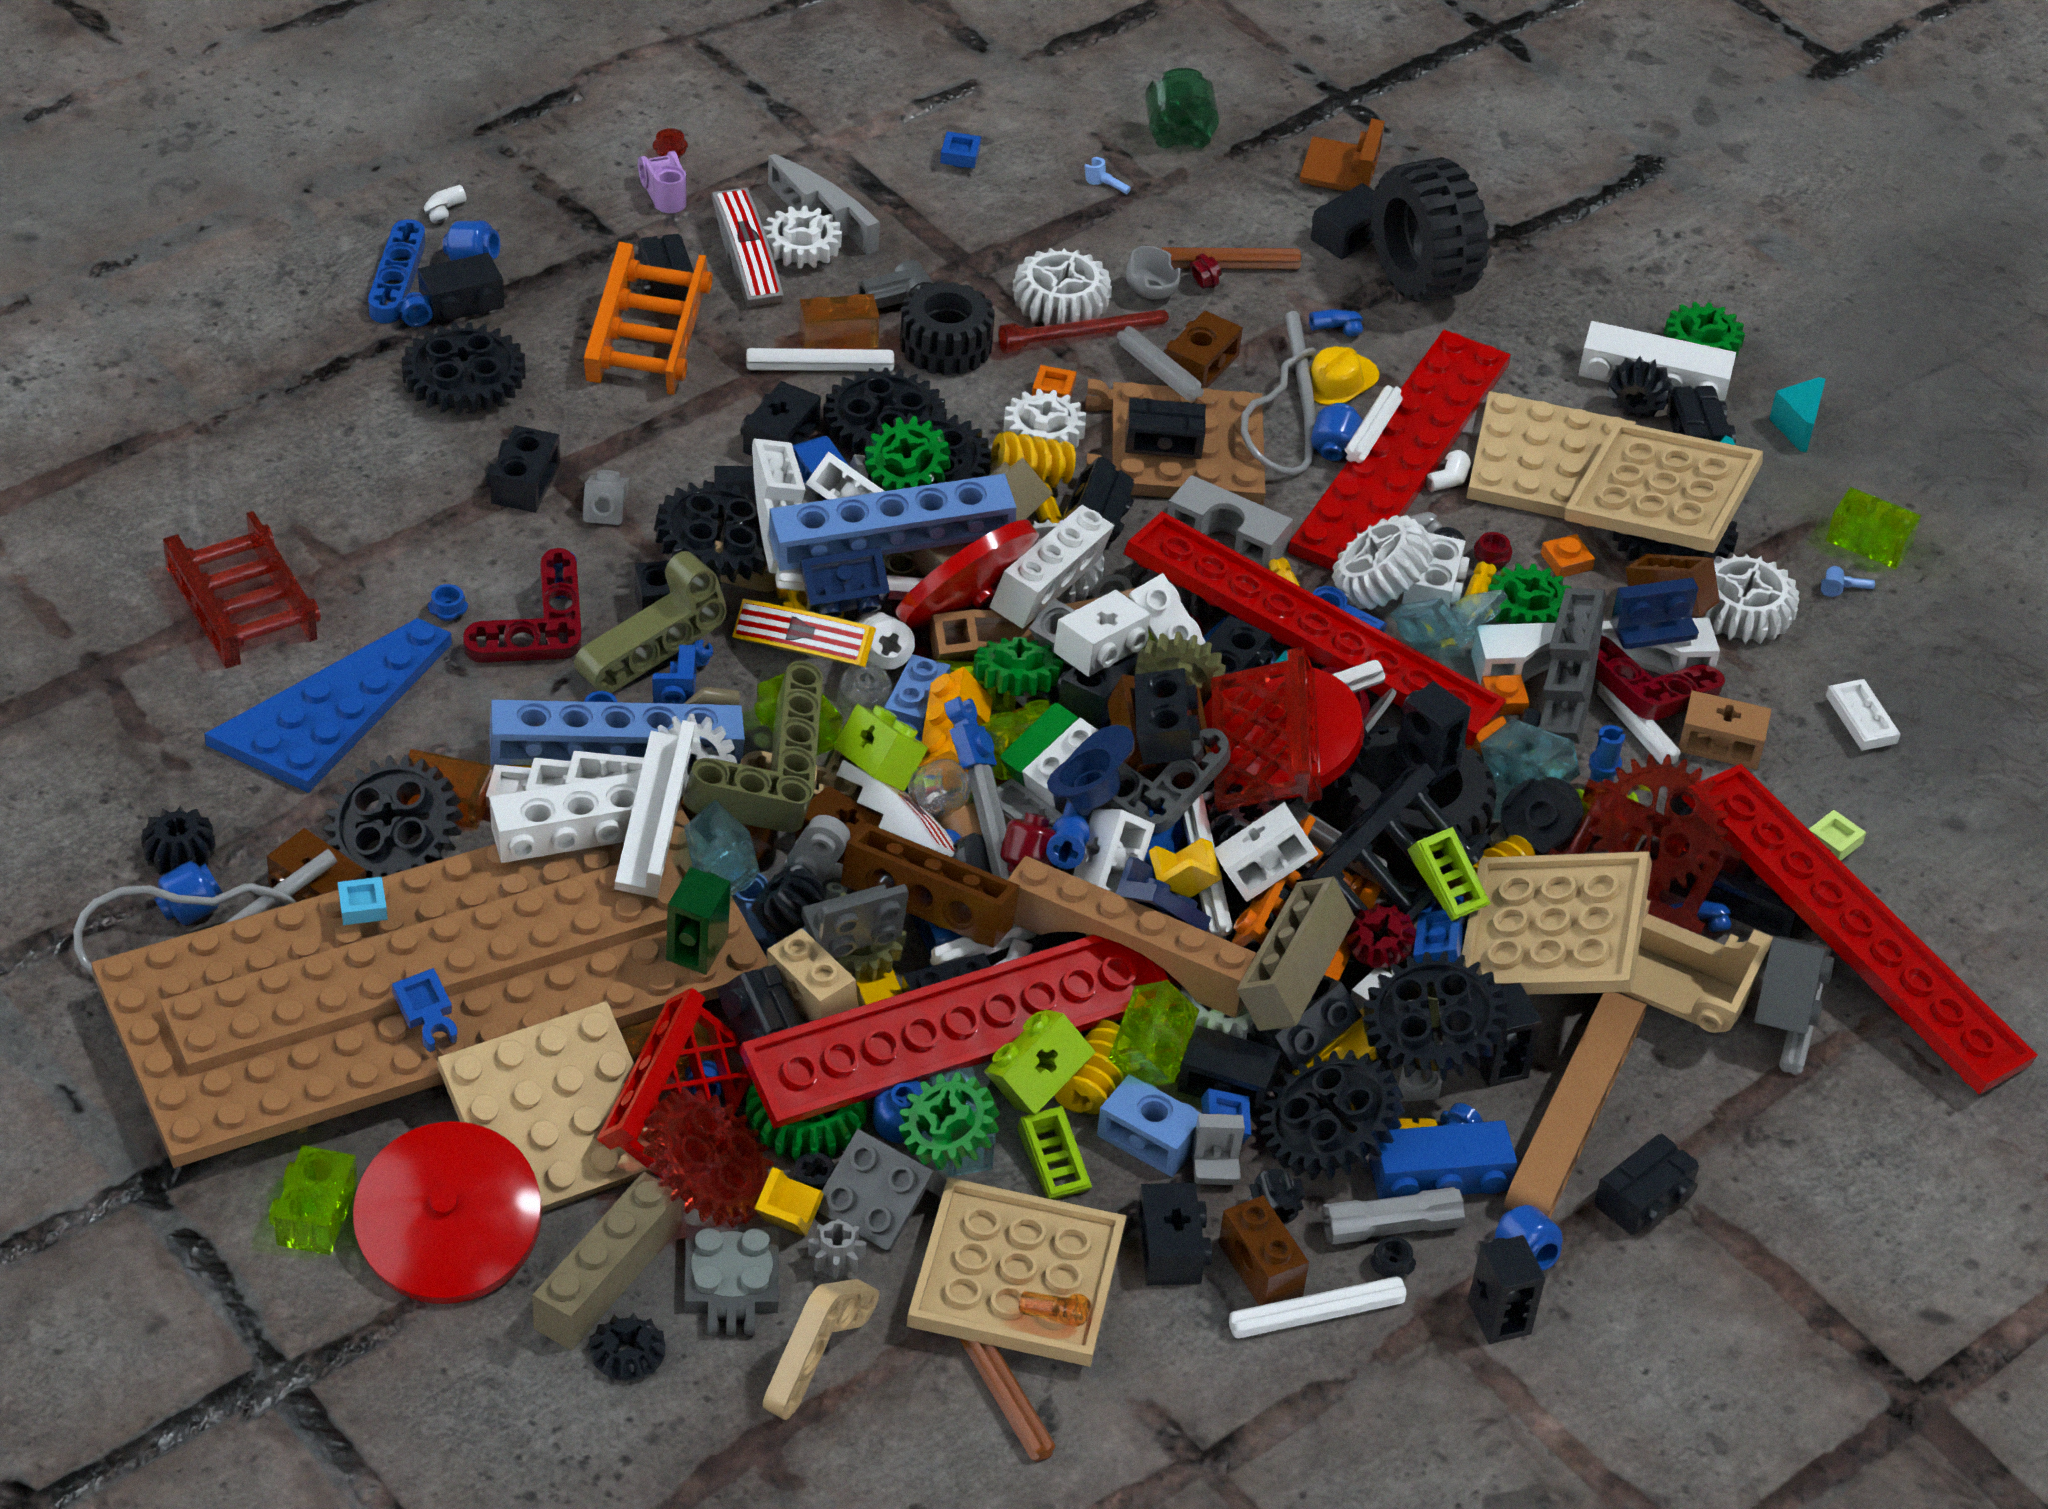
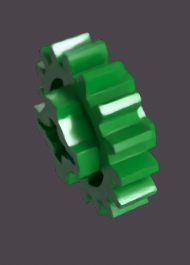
M1692 302L1691 308L1681 304L1678 311L1671 310L1663 333L1669 338L1736 352L1735 357L1739 355L1745 337L1743 332L1744 324L1736 322V314L1726 315L1724 314L1725 307L1722 306L1718 309L1712 307V303L1709 302L1705 307H1700L1697 302Z
M916 416L911 418L909 424H904L901 417L896 418V426L893 428L886 423L882 424L884 433L882 436L874 433L870 436L873 446L865 447L867 472L871 474L874 484L877 486L882 484L884 491L931 485L934 480L938 482L945 481L943 470L950 469L951 467L949 444L945 442L941 429L933 430L931 421L928 420L922 426H919Z
M1518 563L1515 564L1514 571L1503 567L1500 575L1494 574L1492 576L1491 584L1488 586L1486 601L1489 604L1487 610L1488 612L1496 613L1495 621L1497 623L1507 621L1509 624L1556 623L1565 589L1571 588V586L1563 585L1564 577L1562 575L1554 578L1551 577L1550 568H1546L1543 571L1537 570L1536 564H1531L1529 569H1524Z
M1013 637V641L1001 638V643L999 644L988 641L986 647L977 648V654L974 655L973 673L976 674L977 681H985V688L998 687V693L1002 694L1009 691V695L1024 696V692L1035 696L1036 690L1050 692L1051 686H1057V682L1063 672V660L1056 653L1052 652V646H1038L1037 640L1029 643L1027 638Z
M956 1072L949 1082H946L942 1073L938 1074L936 1085L932 1087L925 1081L921 1082L920 1085L923 1093L920 1096L909 1093L907 1098L912 1108L901 1109L899 1113L905 1122L899 1126V1131L911 1155L916 1154L924 1166L933 1160L938 1170H943L947 1161L951 1160L956 1169L961 1168L962 1158L967 1155L973 1161L978 1160L975 1150L979 1146L989 1149L992 1144L987 1134L998 1133L999 1131L994 1118L1000 1114L987 1087L982 1088L974 1076L965 1082L960 1072ZM966 1101L973 1103L976 1106V1111H972L970 1105H966ZM922 1131H926L929 1137H932V1142L923 1137Z

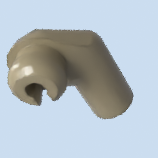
M706 686L697 691L684 704L739 705L740 695L737 690Z

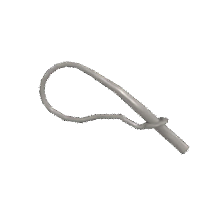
M1290 311L1285 315L1292 357L1285 360L1281 365L1280 385L1267 396L1252 400L1241 414V435L1245 446L1254 458L1265 467L1280 474L1296 475L1306 471L1312 462L1314 451L1311 443V434L1315 422V405L1309 362L1315 356L1316 349L1305 347L1300 315L1296 311ZM1295 372L1304 415L1305 432L1304 461L1301 465L1294 468L1280 466L1266 458L1253 444L1248 432L1250 414L1255 407L1269 403L1287 388L1288 373Z
M326 849L273 888L248 883L213 898L177 895L151 885L119 887L93 899L80 913L73 930L74 951L81 966L93 976L91 962L88 960L83 949L82 931L87 918L98 906L122 895L151 894L171 902L216 906L248 891L261 896L225 922L227 923L274 909L278 905L285 906L295 903L296 901L291 897L293 894L334 866L338 861L332 852Z

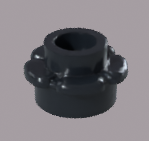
M1387 1237L1381 1240L1374 1248V1255L1370 1259L1374 1271L1380 1273L1385 1278L1397 1276L1402 1279L1405 1274H1411L1416 1266L1412 1246L1406 1240L1399 1237Z

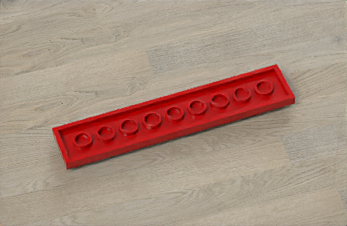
M1444 329L1402 386L1400 395L1403 397V400L1362 463L1348 461L1290 540L1288 553L1334 571L1332 567L1339 560L1337 556L1347 549V543L1353 542L1357 538V533L1362 534L1368 529L1369 525L1375 526L1383 518L1388 521L1395 515L1398 517L1404 516L1426 485L1427 474L1435 472L1488 392L1492 391L1508 368L1511 354Z
M1163 511L1128 540L1123 554L1135 560L1139 566L1151 569L1158 574L1164 573L1165 577L1175 586L1185 588L1202 597L1208 604L1220 607L1238 617L1239 620L1272 634V637L1278 643L1291 646L1307 655L1311 661L1317 664L1346 670L1372 660H1378L1383 667L1385 681L1367 689L1376 693L1381 698L1387 691L1393 688L1397 693L1391 703L1401 708L1411 692L1419 691L1432 681H1435L1471 707L1465 743L1470 746L1474 744L1480 730L1489 724L1491 720L1499 716L1507 701L1505 698Z
M1742 764L1687 788L1682 799L1695 811L1697 816L1703 819L1724 840L1726 845L1732 848L1979 1095L2031 1066L2038 1054Z
M1092 935L749 1040L741 1044L739 1052L773 1128L776 1129L873 1098L900 1083L915 1080L921 1083L937 1078V1075L941 1073L946 1075L990 1061L999 1048L1013 1042L1024 1031V1023L1033 1014L1044 1009L1064 1013L1076 1029L1082 1032L1096 1027L1104 1019L1113 1022L1170 1004L1176 997V993L1164 969L1149 958L1121 943Z

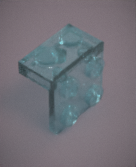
M1503 590L1466 595L1450 609L1442 598L1400 604L1390 615L1397 623L1400 635L1405 640L1411 642L1417 651L1430 649L1439 651L1445 647L1452 646L1460 648L1475 637L1474 630L1481 623L1490 621L1500 613V605L1507 599V595Z

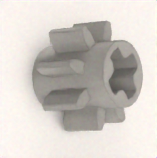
M840 1219L831 1221L824 1226L818 1224L816 1238L808 1240V1256L815 1257L814 1270L816 1272L822 1270L825 1274L833 1276L834 1279L844 1276L849 1272L857 1273L858 1259L866 1257V1242L859 1240L860 1227H852Z

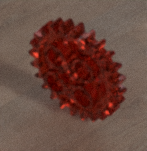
M1649 754L1647 766L1641 768L1639 763L1633 758L1631 759L1632 772L1627 774L1623 769L1617 767L1615 768L1617 778L1619 779L1617 783L1607 779L1603 780V785L1609 792L1608 795H1594V800L1603 806L1602 809L1591 810L1589 813L1591 818L1600 821L1599 825L1589 828L1590 835L1602 836L1603 838L1593 846L1595 852L1607 850L1608 853L1632 852L1623 846L1622 840L1627 833L1638 831L1646 837L1647 842L1643 849L1635 852L1650 853L1653 841V826L1647 823V821H1653L1656 818L1659 789L1664 786L1668 789L1664 820L1671 825L1663 826L1661 830L1658 859L1651 860L1652 867L1648 892L1651 893L1655 882H1661L1665 893H1668L1671 880L1675 879L1683 889L1687 888V874L1690 873L1696 879L1701 880L1702 873L1699 868L1701 863L1710 868L1715 866V862L1709 855L1710 851L1723 853L1724 847L1715 841V837L1728 836V829L1717 825V822L1728 819V812L1716 810L1715 807L1724 801V796H1710L1709 793L1715 787V781L1710 780L1701 784L1700 779L1703 769L1700 767L1691 774L1687 773V759H1683L1678 767L1675 768L1671 767V757L1669 754H1666L1662 765H1656L1652 754ZM1636 790L1649 792L1653 798L1651 805L1643 810L1633 808L1628 802L1632 792ZM1685 795L1690 797L1696 806L1690 814L1681 816L1673 812L1670 805L1676 797ZM1673 837L1683 838L1690 846L1689 851L1682 857H1672L1664 848L1667 841Z
M683 1089L678 1095L672 1092L650 1111L651 1115L644 1121L648 1129L641 1134V1138L650 1144L643 1150V1154L655 1159V1162L648 1167L649 1170L660 1172L663 1178L658 1182L659 1187L670 1186L673 1190L670 1200L672 1202L680 1198L684 1200V1208L687 1214L694 1208L697 1209L701 1222L704 1223L712 1216L717 1227H721L726 1221L732 1228L736 1227L741 1221L744 1224L748 1223L759 1214L755 1210V1206L770 1174L767 1171L774 1166L773 1161L764 1158L762 1155L769 1149L768 1146L756 1142L754 1138L759 1134L758 1129L748 1130L745 1127L747 1117L743 1115L736 1118L733 1115L734 1109L731 1103L725 1108L720 1107L717 1095L714 1094L707 1101L703 1091L700 1089L693 1095L688 1089Z

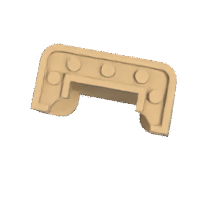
M1646 899L1632 992L1620 993L1697 1024L1708 1032L1729 1031L1764 978L1773 937L1754 929L1747 941L1738 942L1739 937L1730 934L1726 944L1723 945L1648 914L1651 901Z

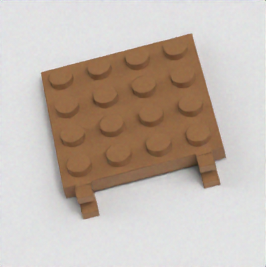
M1088 379L1087 394L1098 396H1086L1085 411L1112 410L1111 463L1116 466L1117 471L1122 470L1134 479V486L1130 495L1171 498L1185 481L1193 475L1257 504L1264 505L1266 494L1265 466L1254 458L1245 446L1241 435V414L1252 400L1261 398L1262 393L1203 388V396L1197 397L1194 402H1190L1206 404V429L1202 458L1189 459L1125 453V429L1129 398L1189 402L1169 385L1113 382V388L1109 389L1107 384L1101 380ZM1263 405L1255 407L1249 416L1248 432L1253 444L1264 455ZM1087 453L1086 467L1096 458L1102 456Z

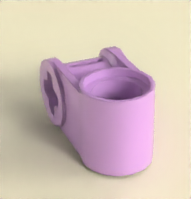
M669 151L667 156L647 159L646 156L638 157L639 177L642 186L649 193L655 208L663 213H677L685 209L686 172L679 162L677 153Z

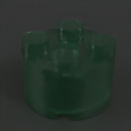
M1176 68L1164 72L1162 79L1156 83L1153 80L1148 85L1145 92V102L1149 127L1159 147L1170 148L1173 145H1192L1195 148H1203L1210 143L1211 136L1215 133L1219 124L1215 91L1210 79L1209 81L1203 78L1202 73L1195 69Z

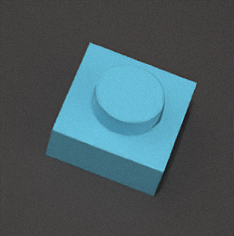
M382 877L338 882L343 925L388 920Z

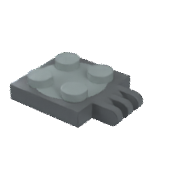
M686 1226L684 1313H708L707 1336H717L719 1330L718 1320H727L726 1336H736V1320H745V1336H755V1313H778L779 1227Z

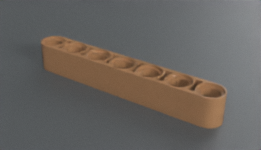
M1617 992L1603 993L1511 1182L1504 1202V1208L1512 1210L1515 1207L1531 1205L1537 1207L1547 1217L1551 1218L1636 1039L1645 1017L1647 1003Z

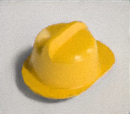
M1333 346L1321 350L1313 359L1311 367H1309L1314 402L1329 406L1333 403H1347L1378 382L1380 373L1377 366L1371 360L1358 355L1357 351L1351 347Z

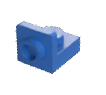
M679 645L678 661L670 662V673L653 674V703L684 704L695 694L696 645Z

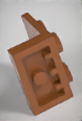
M1371 118L1368 131H1361L1358 145L1316 136L1312 137L1299 181L1314 187H1325L1341 191H1349L1361 183L1371 187L1380 156L1385 121Z

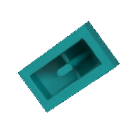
M1817 377L1777 390L1775 393L1769 420L1799 451L1807 453L1826 381L1825 378Z

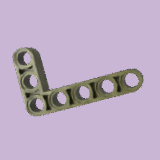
M795 661L787 667L776 703L771 769L766 770L714 758L698 759L693 764L683 795L684 804L688 809L704 816L781 832L792 833L802 828L814 794L823 683L822 672L817 666L807 661Z

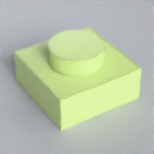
M1835 810L1809 828L1840 861L1861 846L1866 835L1864 830Z

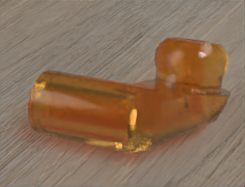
M1024 1291L1019 1300L1020 1314L1045 1318L1070 1327H1077L1087 1322L1091 1310V1302L1083 1294H1072L1067 1298Z

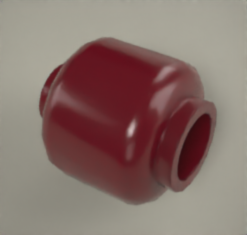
M1025 812L1024 819L1009 821L1000 852L1001 859L1008 864V871L1013 872L1025 856L1051 867L1054 866L1046 854L1047 843L1056 833L1049 826L1051 818Z

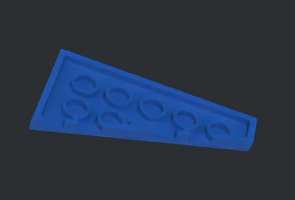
M416 618L204 733L205 744L309 793L452 645L451 632Z

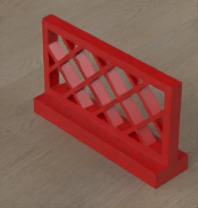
M693 987L666 1001L596 1139L609 1150L618 1146L668 1185L682 1192V1196L686 1199L696 1195L751 1081L745 1063L739 1073L731 1074L725 1050L732 1049L741 1056L739 1052L740 1041L734 1031L702 1007L706 998ZM696 1022L707 1029L711 1045L697 1046L693 1031ZM713 1052L719 1076L706 1078L700 1054ZM688 1056L694 1080L680 1082L676 1062L678 1058ZM721 1083L726 1102L723 1107L714 1109L708 1085ZM696 1087L702 1111L688 1113L682 1089ZM670 1091L676 1115L663 1117L658 1098L662 1092ZM704 1118L709 1135L706 1143H696L691 1120ZM679 1122L685 1146L671 1149L665 1124ZM653 1126L659 1151L651 1152L637 1141L643 1128ZM687 1153L691 1168L688 1180L677 1172L673 1155Z

